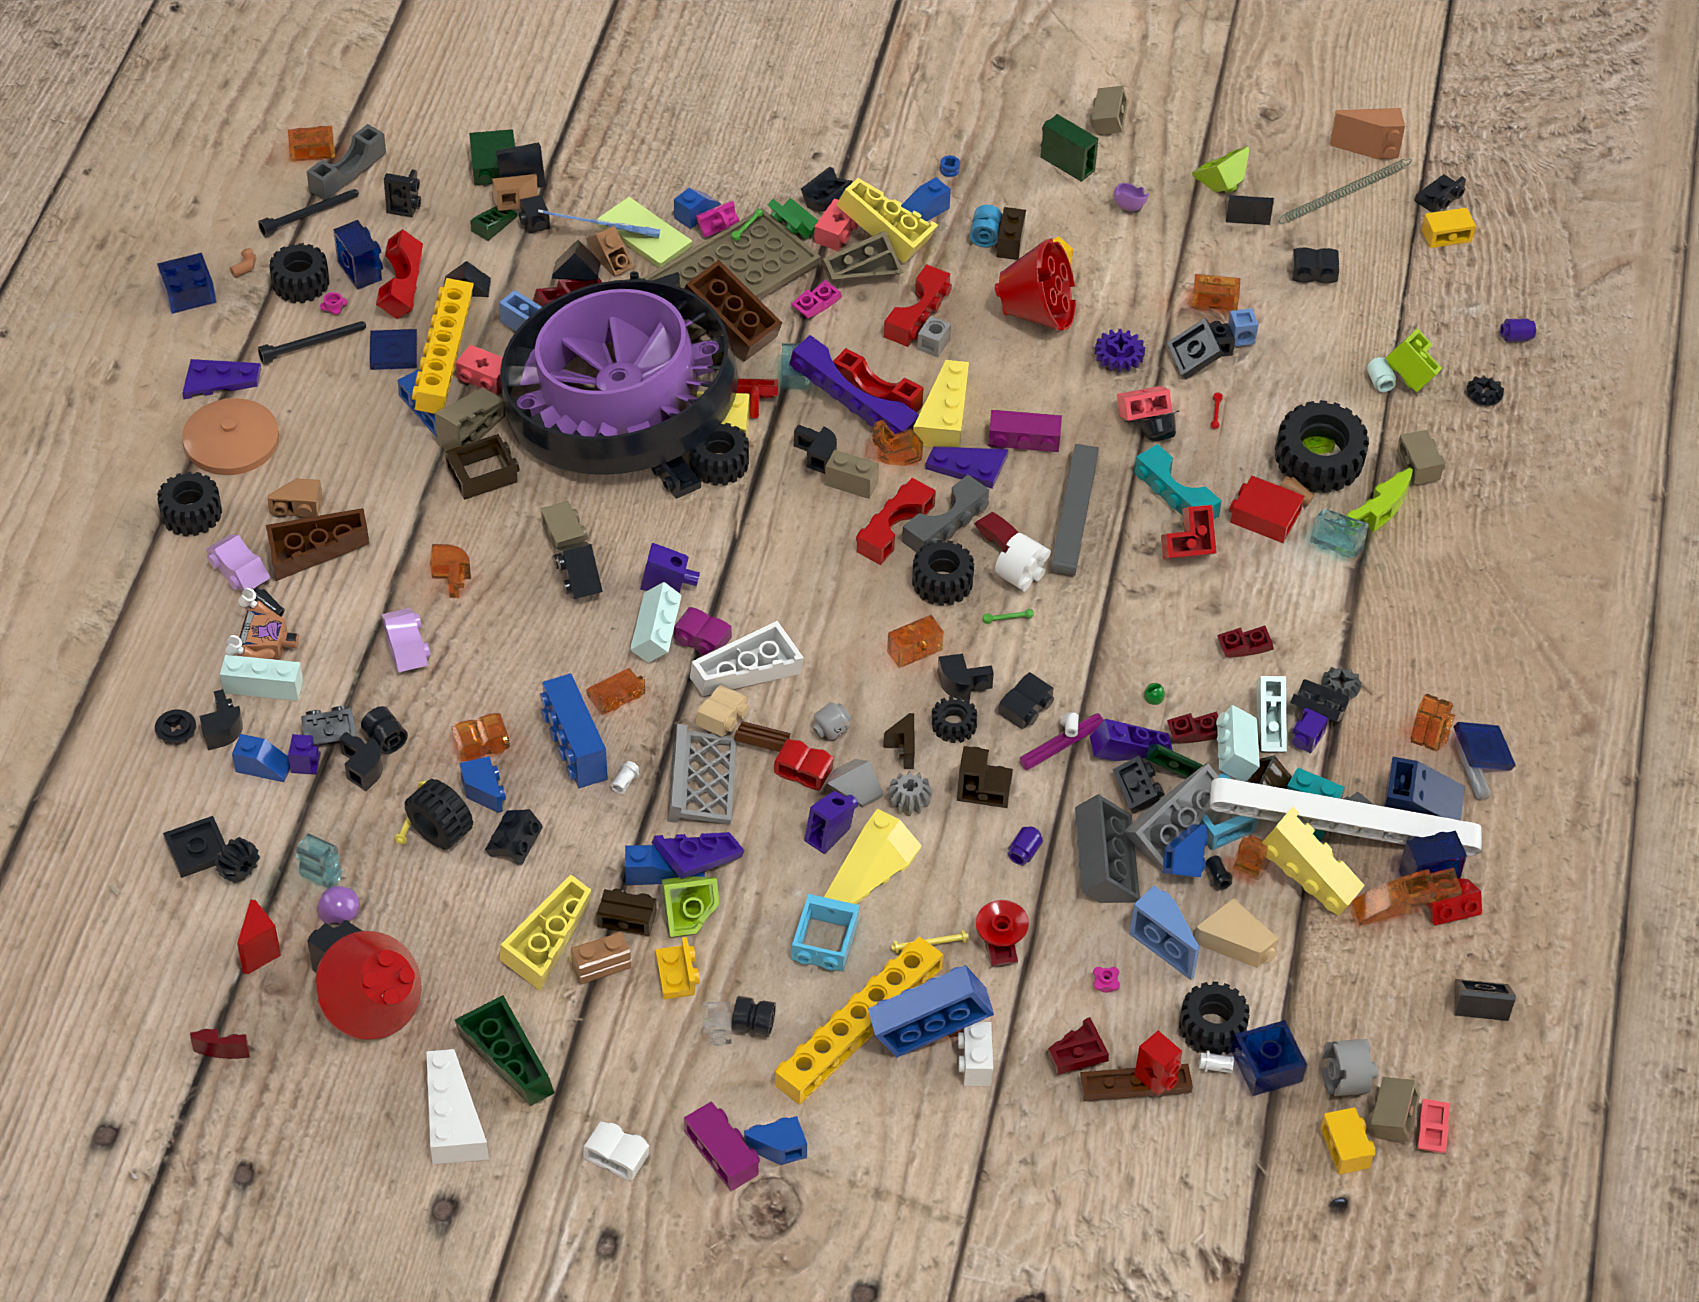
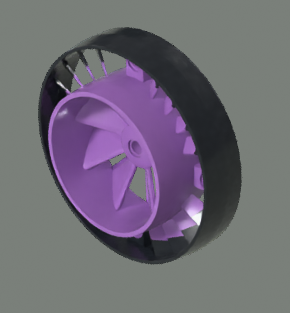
M636 279L615 280L589 285L562 295L537 310L517 329L510 339L502 358V400L508 423L514 436L536 458L549 465L576 473L593 475L623 474L652 468L671 461L695 448L709 437L723 422L733 405L738 389V370L735 353L720 316L705 300L684 288L664 282ZM694 323L711 333L715 338L692 345L686 326ZM613 342L617 363H612L606 343ZM580 356L600 372L594 378L564 370L563 368L571 360ZM719 370L713 382L698 380L700 375ZM559 381L596 385L598 391L573 388ZM540 383L541 390L514 398L510 397L513 386ZM698 385L708 387L699 398L695 397L698 392Z

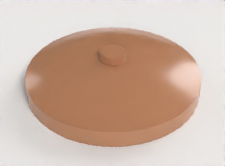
M229 398L211 402L193 413L184 426L182 440L187 457L198 468L218 475H236L254 470L271 458L279 443V430L274 415L263 405L247 399Z

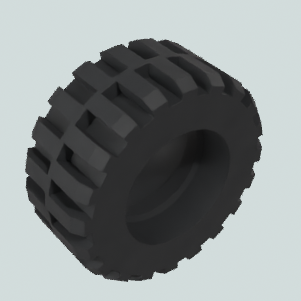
M1320 400L1319 403L1310 401L1306 402L1305 406L1302 404L1298 405L1293 411H1289L1285 415L1279 427L1275 445V460L1279 464L1278 468L1281 473H1286V476L1290 478L1294 477L1304 487L1309 488L1311 492L1322 490L1323 493L1331 492V489H1335V491L1344 489V485L1349 486L1355 481V478L1359 477L1364 467L1369 446L1366 426L1364 424L1361 425L1362 420L1358 415H1352V410L1347 407L1345 409L1340 407L1339 403L1329 404L1327 401ZM1310 438H1324L1335 443L1341 452L1330 456L1315 454L1308 450L1302 442Z

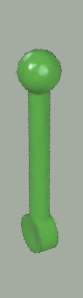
M756 209L754 215L738 231L732 232V239L734 241L740 240L741 234L757 217L763 215V210Z
M1026 609L1025 612L994 616L987 613L983 616V622L991 624L994 620L1017 617L1032 618L1034 611Z

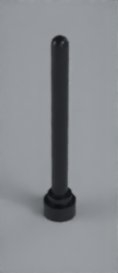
M352 189L277 219L266 217L258 221L259 229L264 237L271 236L279 227L358 197L359 192L357 189Z
M363 321L275 347L268 344L258 347V354L262 364H268L273 362V359H276L278 355L365 330L366 323Z

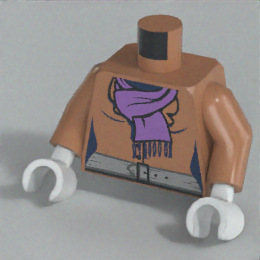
M245 588L238 602L242 607L251 606V609L246 611L239 637L231 635L227 639L226 653L228 655L238 653V656L279 660L281 659L284 647H298L299 634L287 632L286 620L274 613L259 600L255 601L256 593L254 590Z

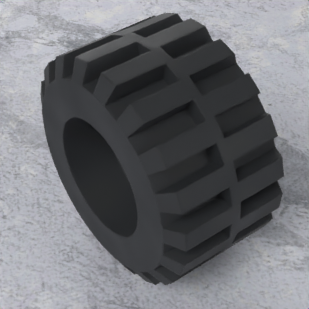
M299 243L298 245L289 244L288 247L280 248V251H276L273 254L274 257H271L269 268L272 288L278 297L282 296L283 300H290L291 303H296V301L305 303L307 300L313 301L315 297H321L323 295L322 292L327 291L330 283L327 259L324 252H321V249L318 247L313 248V245H304V243Z
M730 423L720 424L709 437L689 451L692 471L699 479H703L704 483L708 484L711 482L717 486L719 483L728 485V482L734 483L737 481V478H742L744 472H747L749 464V440L745 432L740 431V428L736 425L732 427Z
M191 471L182 475L178 473L176 477L168 478L167 483H162L160 486L161 490H158L157 500L163 525H166L169 531L173 530L174 534L179 535L182 533L183 536H189V534L197 536L200 532H208V528H214L216 522L220 521L222 506L216 482L210 480L208 475L202 476L200 472L192 474Z
M937 540V543L929 542L927 547L922 546L919 548V552H916L914 555L912 586L916 594H920V598L923 600L928 599L930 604L939 603L938 606H944L945 603L953 605L954 601H963V597H967L973 587L974 559L972 555H969L970 551L967 548L962 549L961 544L957 543L955 545L953 541L949 540L947 542ZM937 572H948L949 574H940Z
M429 779L404 802L407 816L416 831L429 843L441 849H450L473 828V817L464 800L457 792L440 780Z
M1213 981L1212 985H1208L1207 982L1201 983L1200 988L1198 986L1193 987L1191 993L1188 992L1185 996L1179 1020L1180 1034L1182 1038H1186L1185 1043L1188 1046L1193 1045V1050L1198 1053L1200 1050L1204 1052L1208 1050L1216 1055H1222V1052L1229 1054L1232 1053L1233 1048L1238 1049L1241 1046V1041L1245 1039L1250 1017L1249 1004H1246L1244 995L1239 996L1240 991L1236 988L1230 989L1229 984L1224 983L1222 986L1218 985L1219 982ZM1215 1014L1224 1018L1226 1022L1211 1023L1202 1016Z

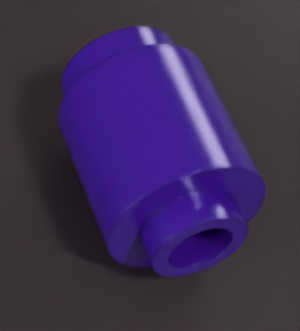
M1528 318L1505 319L1504 323L1500 326V335L1504 337L1506 342L1529 341L1535 338L1536 324Z
M1032 826L1022 827L1008 847L1009 852L1007 855L1009 859L1021 866L1025 865L1026 862H1030L1043 843L1040 831Z

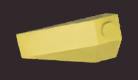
M877 809L864 826L824 897L852 904L859 903L870 895L871 890L881 883L884 885L890 881V877L898 871L902 872L908 868L921 850L920 843L900 819Z

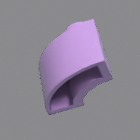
M228 535L206 548L209 554L207 558L211 566L220 570L235 591L239 589L243 592L245 588L253 589L270 579L260 557L248 549L239 535Z
M411 607L381 614L391 654L398 672L428 666L427 658L430 657V651L427 642L423 643L418 630L422 628L419 614H414Z

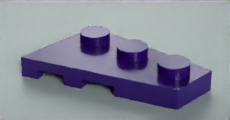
M191 359L182 392L183 400L192 398L191 395L204 393L205 396L213 395V391L222 389L230 392L258 387L261 363Z
M933 446L926 461L925 469L960 480L966 475H970L985 487L993 489L1008 457V449Z
M730 832L701 833L700 837H686L685 834H677L675 838L665 839L663 835H655L651 842L681 879L741 858L745 851Z

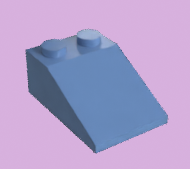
M1154 885L1134 904L1129 935L1191 980L1195 974L1200 947L1175 900L1172 899L1169 893L1161 891Z

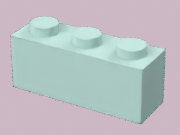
M665 582L644 592L630 648L632 652L647 663L669 652L682 596Z
M225 655L220 672L222 689L227 694L298 701L303 684L300 662Z
M1231 705L1226 712H1222L1216 722L1219 770L1239 781L1246 782L1260 767L1257 718Z

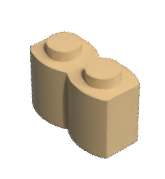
M723 685L718 686L710 698L706 699L698 709L695 725L721 737L725 736L728 732L734 730L741 718L744 719L749 711V705H747L748 696Z

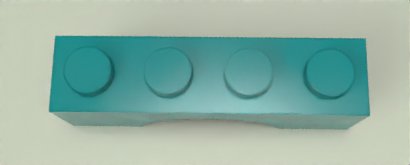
M1159 444L1136 456L1134 469L1136 476L1167 501L1171 508L1177 510L1183 516L1182 509L1212 505L1213 520L1219 517L1222 500L1206 486L1192 488L1176 482L1171 476L1173 457Z

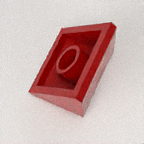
M250 899L237 942L243 974H250L281 956L275 924L258 902Z

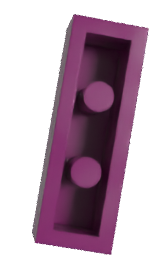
M991 410L988 446L1059 452L1062 415Z
M711 1101L684 1117V1132L732 1192L759 1175L760 1158L753 1148L749 1149L744 1143L741 1132L737 1128L733 1129L728 1123V1117L723 1109H717Z

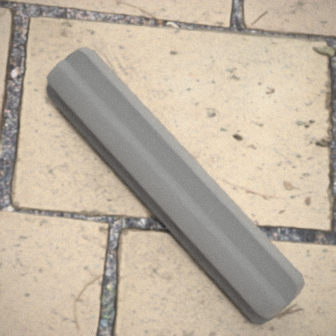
M1465 734L1455 737L1454 745L1478 800L1488 799L1491 791L1468 736Z

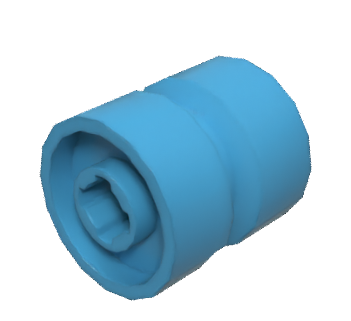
M981 205L976 208L970 231V239L975 245L987 248L994 246L998 242L1002 219L1001 210L993 205Z

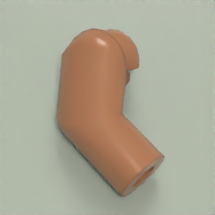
M251 248L242 250L241 256L243 258L241 263L230 267L234 278L253 269L256 254H253Z

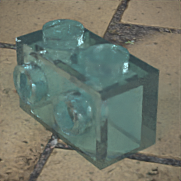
M1324 508L1315 517L1310 543L1316 544L1321 549H1330L1338 552L1343 557L1355 558L1363 550L1369 524Z

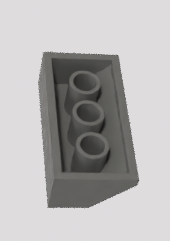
M1097 794L1075 807L1082 893L1099 903H1136L1140 899L1135 845L1123 832L1133 823L1132 815Z

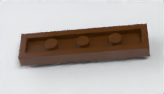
M1181 1064L1177 1084L1170 1091L1165 1090L1160 1095L1192 1093L1193 1085L1189 1064ZM1135 1068L1080 1072L1083 1101L1157 1095L1134 1076Z

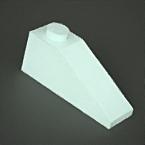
M1260 676L1256 681L1261 752H1287L1286 677Z

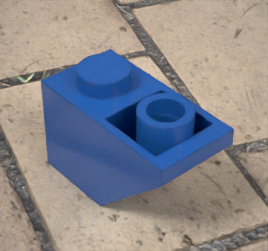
M490 756L459 763L466 798L497 813L503 812L502 801L506 800L503 785L498 786L497 781L500 780L497 765L492 766Z
M1191 824L1165 847L1162 873L1201 877L1205 869V858L1203 856L1204 847L1208 842L1207 825Z
M797 1116L780 1118L776 1122L766 1125H754L748 1130H744V1143L749 1149L753 1148L759 1156L774 1163L783 1165L807 1158V1141Z

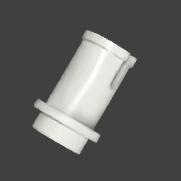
M627 761L620 766L621 771L610 784L612 790L620 795L625 794L632 780L639 776V767L631 761Z
M1206 1050L1205 1053H1200L1198 1068L1203 1069V1072L1212 1070L1231 1074L1234 1057L1210 1054V1051Z

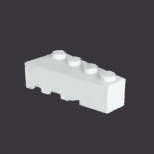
M776 621L692 661L690 679L702 696L711 695L720 685L730 689H737L801 674L804 657L779 622Z
M455 1050L427 1051L430 1148L433 1164L489 1160L487 1141Z

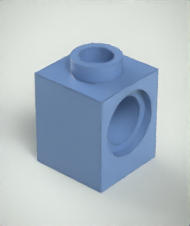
M1253 309L1230 311L1228 323L1232 335L1235 337L1234 347L1255 344L1258 322Z

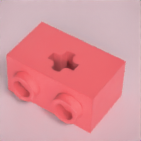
M834 198L815 225L814 243L839 251L843 244L848 243L852 231L856 230L859 224L836 205L839 200Z
M469 345L456 361L457 379L480 388L483 387L498 395L502 390L501 363L503 357Z
M1163 386L1117 394L1119 417L1127 421L1172 413L1170 389Z

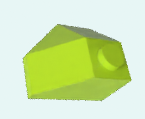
M1246 146L1230 151L1227 155L1216 160L1213 159L1191 173L1193 177L1215 193L1221 191L1229 193L1237 189V184L1244 180L1250 151L1249 147Z
M689 876L684 879L677 877L661 880L669 936L696 934L703 926L705 920L720 904L717 878Z

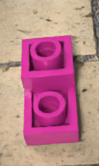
M824 280L812 292L807 289L791 305L806 318H810L832 306L842 295L838 289Z

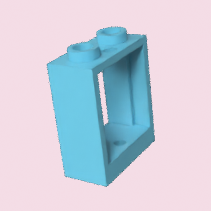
M1226 773L1218 775L1219 778L1231 779ZM1205 813L1200 824L1207 825V845L1212 851L1256 832L1258 819L1239 815L1214 826Z
M808 894L792 943V960L798 961L801 964L821 966L827 970L844 971L859 922L860 905ZM811 919L847 926L840 952L804 944Z

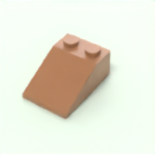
M1401 108L1335 110L1330 146L1375 159L1399 158L1405 130Z

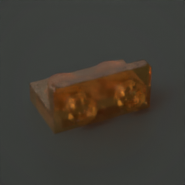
M627 668L587 688V696L600 713L604 715L644 695L645 679L642 675L637 677L630 668Z

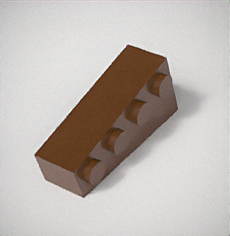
M363 508L266 525L276 581L369 544Z

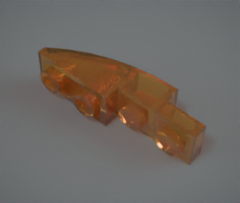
M1454 868L1430 873L1429 869L1378 886L1353 899L1352 906L1360 926L1410 913V908L1460 896L1462 895V889Z

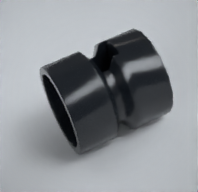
M385 706L372 709L362 719L361 728L370 739L373 738L377 741L383 754L396 752L405 744L408 738L407 731L399 721H396L394 715Z
M738 995L734 1006L731 1029L747 1033L752 1028L754 1034L770 1037L775 1019L776 1002L763 1000L755 1004L753 998Z

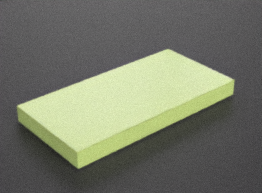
M630 197L597 218V220L660 229L659 238L647 237L640 233L617 229L625 245L658 268L673 261L692 247L691 239ZM597 224V225H599V226H600L601 228H603V229L608 227V226H604V225Z

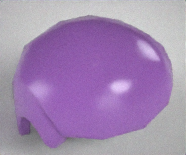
M1125 182L1117 185L1113 196L1120 208L1131 212L1140 210L1145 205L1149 193L1145 195L1144 187L1137 188Z
M342 886L330 887L324 891L317 906L318 917L328 925L333 922L341 924L344 920L349 922L356 917L360 909L357 894L350 888Z

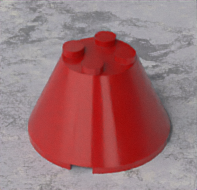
M1053 238L1044 240L1000 272L999 283L995 284V293L1001 299L1002 311L1005 316L1011 315L1056 330H1067L1074 321L1076 300H1072L1071 287H1075V281L1069 258L1059 241L1053 242Z
M376 931L355 932L336 941L323 955L315 977L318 994L317 1001L325 1018L340 1032L361 1040L384 1038L402 1029L413 1017L421 997L420 971L412 954L395 938Z

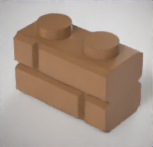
M622 932L571 948L572 966L580 984L631 968V952Z

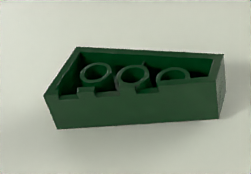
M504 995L454 1020L460 1036L530 1106L555 1094L546 1070Z

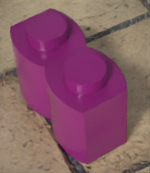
M689 607L674 626V638L680 645L696 648L700 654L706 655L725 646L732 638L731 625L719 618L710 617L697 608Z

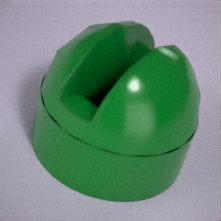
M1150 683L1144 693L1146 702L1152 705H1158L1163 702L1165 696L1164 688L1159 683Z

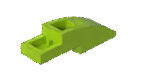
M1409 467L1403 472L1396 473L1385 483H1379L1373 491V499H1369L1363 506L1356 510H1351L1345 516L1343 532L1348 537H1351L1365 527L1375 532L1386 524L1403 504L1408 493L1413 470Z

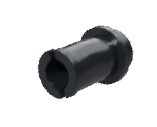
M1215 855L1208 858L1205 865L1213 877V885L1221 890L1231 886L1232 875L1226 871L1221 857Z

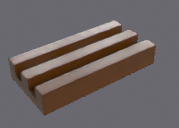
M742 721L735 732L734 740L780 752L786 740L790 739L791 733Z

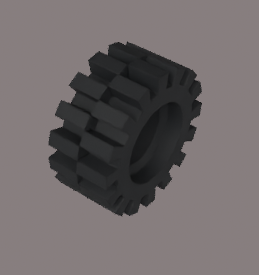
M949 696L948 701L945 697L942 698L941 704L937 701L935 708L932 709L933 732H936L938 738L943 735V741L947 742L948 738H950L951 743H956V739H959L961 743L964 742V737L969 740L971 734H975L977 728V709H975L973 703L970 704V700L966 698L962 701L961 696H958L957 700H953V696ZM950 715H957L964 720L959 723H950L945 718Z

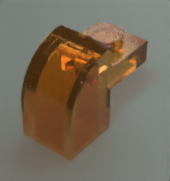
M883 420L874 423L872 440L874 445L878 447L877 458L888 465L906 466L922 460L923 442L911 428L894 434Z
M432 544L430 559L432 579H448L449 598H459L460 588H465V579H471L469 557L458 546Z
M1249 835L1248 838H1242L1233 871L1257 881L1261 879L1271 861L1266 858L1268 846L1261 844L1263 840Z

